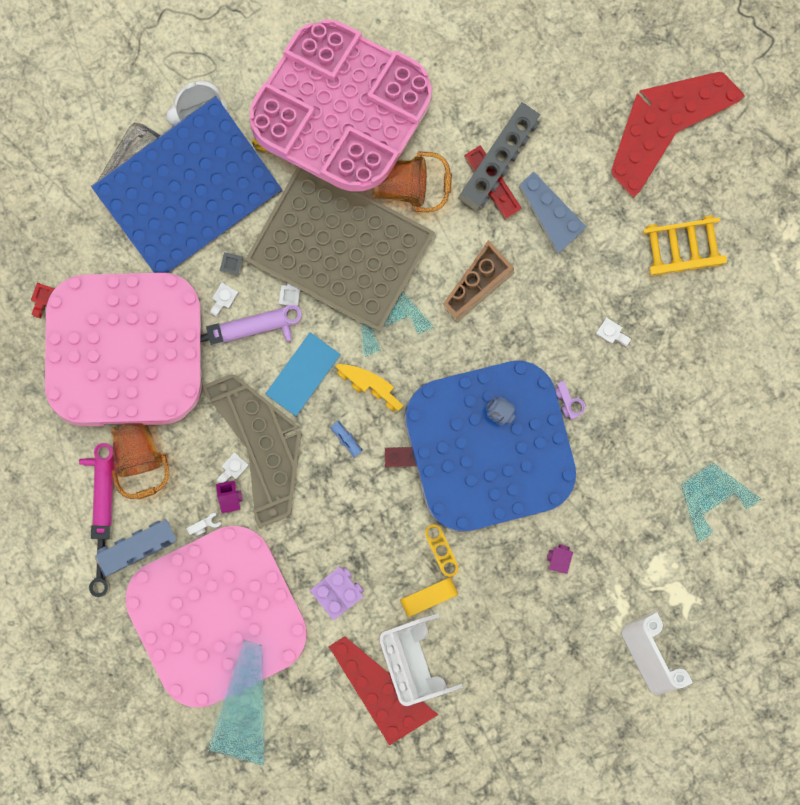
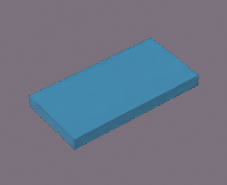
M309 332L265 395L297 416L341 354Z

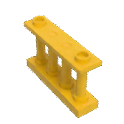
M709 215L699 221L658 227V224L647 225V229H644L642 234L650 235L654 259L653 266L648 269L649 277L725 265L727 263L726 255L721 256L718 253L714 224L720 222V217L714 218V215ZM706 226L711 253L709 258L702 259V256H699L695 227ZM687 229L692 255L690 261L683 262V259L680 258L676 230ZM657 233H669L673 257L671 264L664 265V262L661 261Z

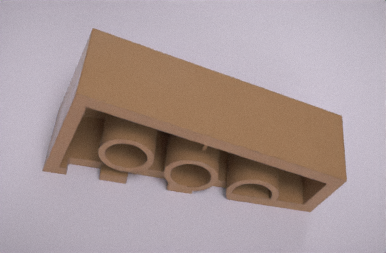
M489 240L443 303L445 310L456 322L462 319L515 273L514 267Z

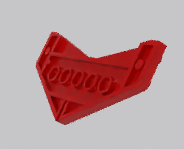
M715 72L640 90L639 92L651 104L650 106L638 93L636 94L611 169L613 178L632 198L641 191L677 132L737 104L745 97L743 92L725 73Z

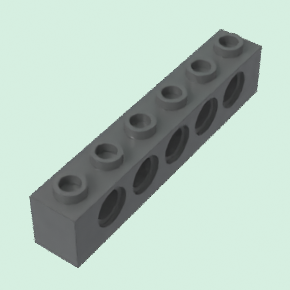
M521 102L460 193L459 200L476 211L480 206L484 208L490 199L487 197L490 191L494 193L500 184L497 181L500 175L503 177L510 169L507 166L510 160L513 162L516 160L520 153L517 151L520 145L525 146L530 138L528 133L530 130L535 131L540 123L538 118L541 114ZM517 124H523L525 130H519ZM507 139L514 140L515 145H509ZM502 154L505 157V161L498 160L496 155ZM486 170H493L495 172V176H489ZM476 185H483L485 191H478Z

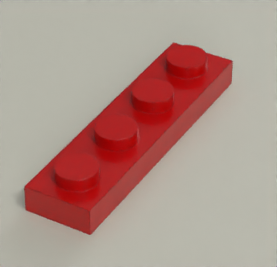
M479 145L464 155L474 172L486 156V152ZM486 170L489 176H495V172L493 170ZM500 175L497 180L500 184L494 193L490 191L488 194L506 220L519 212L522 207Z

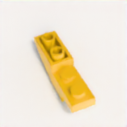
M338 364L336 366V369H338L337 374L342 379L346 380L348 378L353 382L351 386L357 392L363 391L366 393L371 388L372 391L370 393L377 399L382 397L387 402L385 406L392 412L395 410L400 412L404 407L402 403L390 394L394 386L383 378L359 367Z

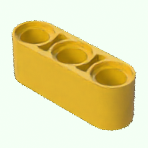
M435 524L429 525L425 530L426 539L442 573L445 576L452 577L458 572V564L442 529ZM433 527L439 530V536L435 539L428 536L429 529ZM439 545L446 546V555L439 556L436 553V548ZM449 562L455 565V571L451 574L446 573L444 570L445 564Z
M451 577L400 601L407 617H410L459 594Z

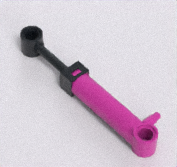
M100 443L94 448L95 458L79 459L80 465L94 466L91 539H97V550L105 547V539L112 540L113 526L111 524L115 450L107 443ZM106 447L109 450V455L106 458H102L100 450ZM97 563L96 578L90 582L89 591L94 597H104L110 591V583L104 578ZM98 582L104 585L102 593H98L95 590V585Z

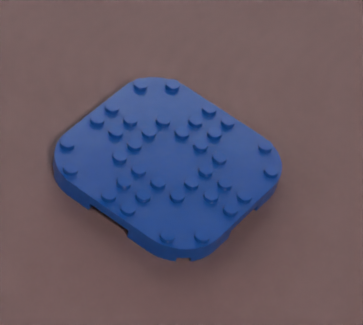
M509 361L437 379L421 386L410 398L405 410V427L410 447L413 450L426 507L433 519L442 526L458 532L472 531L552 510L561 505L571 494L576 481L575 462L555 387L546 372L537 365L526 361ZM503 397L515 406V418L510 424L506 423L500 426L487 416L486 407L491 399Z

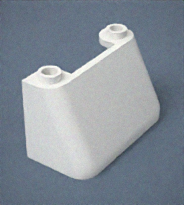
M652 611L624 626L622 637L649 690L655 695H661L686 687L693 682L684 669L672 670V668L667 667L652 638L661 632L663 624L658 613Z

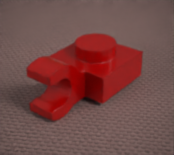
M40 283L36 284L31 301L35 302L31 314L33 317L41 319L44 306H47L49 297L55 288Z

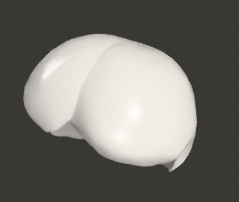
M201 80L195 81L180 89L175 96L173 106L166 113V119L171 126H174L214 96H217L226 110L227 105L221 99L220 92L214 84Z

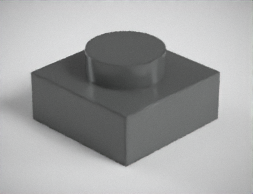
M224 252L220 271L239 276L243 257Z

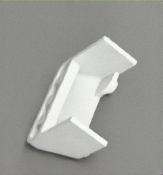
M439 614L412 621L385 631L380 635V644L398 699L404 706L413 705L463 688L462 684L447 689L446 683L441 677L435 676L431 678L419 643L428 634L425 622L439 618Z

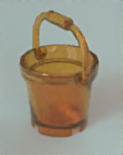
M418 151L417 156H414L412 160H397L387 178L381 184L374 187L375 198L410 203L414 207L415 212H435L446 204L449 193H451L452 174L450 173L449 164L440 154ZM422 156L437 158L445 167L446 173H444L443 190L445 194L440 204L435 207H422L425 200L427 179L426 160Z
M125 423L121 426V429H119V425L113 426L110 432L116 463L114 464L112 477L117 491L123 497L138 500L156 494L166 485L170 473L166 454L158 452L149 425ZM164 465L165 475L163 481L157 487H151L136 492V494H129L119 484L117 476L137 475Z

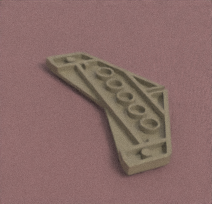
M231 374L203 385L202 388L207 398L248 449L254 515L258 528L288 517L292 510L301 431L286 437L283 434L300 427L236 375Z

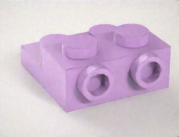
M339 566L310 590L333 621L364 597L361 594L364 590L358 583L354 584L350 580L352 575L346 567L342 569Z

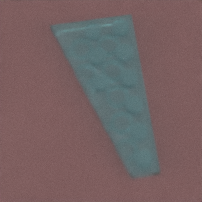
M243 640L208 750L264 766L263 649L261 644Z

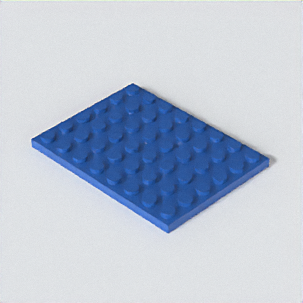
M214 96L91 185V188L154 273H168L282 190L217 96Z

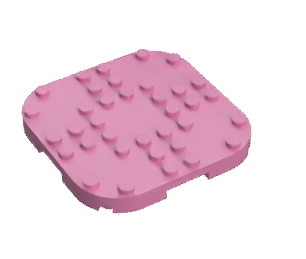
M326 19L314 24L310 22L295 33L285 48L283 57L273 73L256 94L250 108L251 131L257 142L269 152L338 188L355 192L372 189L381 184L390 174L429 108L432 86L428 74L414 59L396 50L391 52L362 37L361 32L344 23Z
M170 273L88 274L71 277L59 284L50 295L46 307L45 393L53 411L65 422L85 427L125 423L164 425L177 422L186 417L185 415L192 408H195L201 394V307L194 288L185 279Z
M227 526L220 528L143 566L134 574L127 587L126 608L150 660L168 694L177 702L186 706H210L289 667L301 655L306 643L307 629L305 620L278 568L269 546L259 534L245 527Z

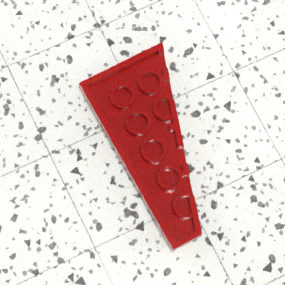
M346 636L328 646L389 745L438 715L423 701L409 706L402 705L398 699L390 673Z

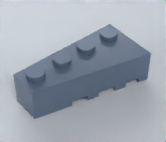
M532 172L520 184L519 189L558 256L587 226L535 172Z
M167 519L162 522L158 520L150 524V528L144 531L140 529L132 533V537L128 539L124 537L115 541V546L109 549L105 546L97 550L98 554L95 555V559L104 578L174 544L177 539Z

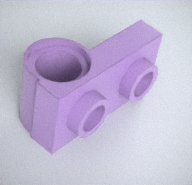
M565 381L557 383L555 391L558 400L562 399L564 404L561 408L565 418L569 417L570 420L577 418L584 412L585 403L579 398L571 399ZM574 402L581 405V411L578 413L571 410V404Z

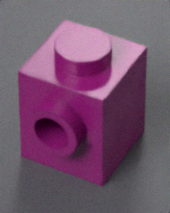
M235 480L216 484L221 512L227 513L241 510L240 502L243 501L241 490L237 491Z
M559 544L558 547H553V550H549L546 560L550 561L549 570L568 574L573 552L569 551L570 547Z

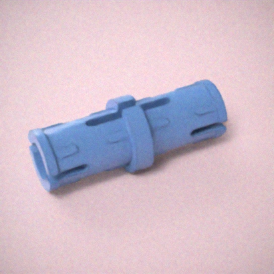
M340 420L330 427L339 438L340 444L348 449L353 458L363 451L354 440L353 434L345 429Z

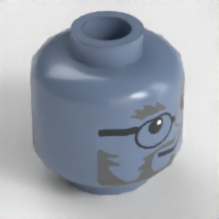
M494 397L486 407L487 416L500 426L506 423L510 424L515 418V406L503 397Z

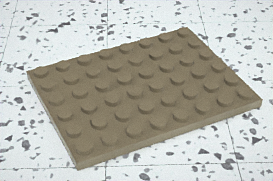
M297 166L245 261L380 333L435 232L358 191H347L338 188Z

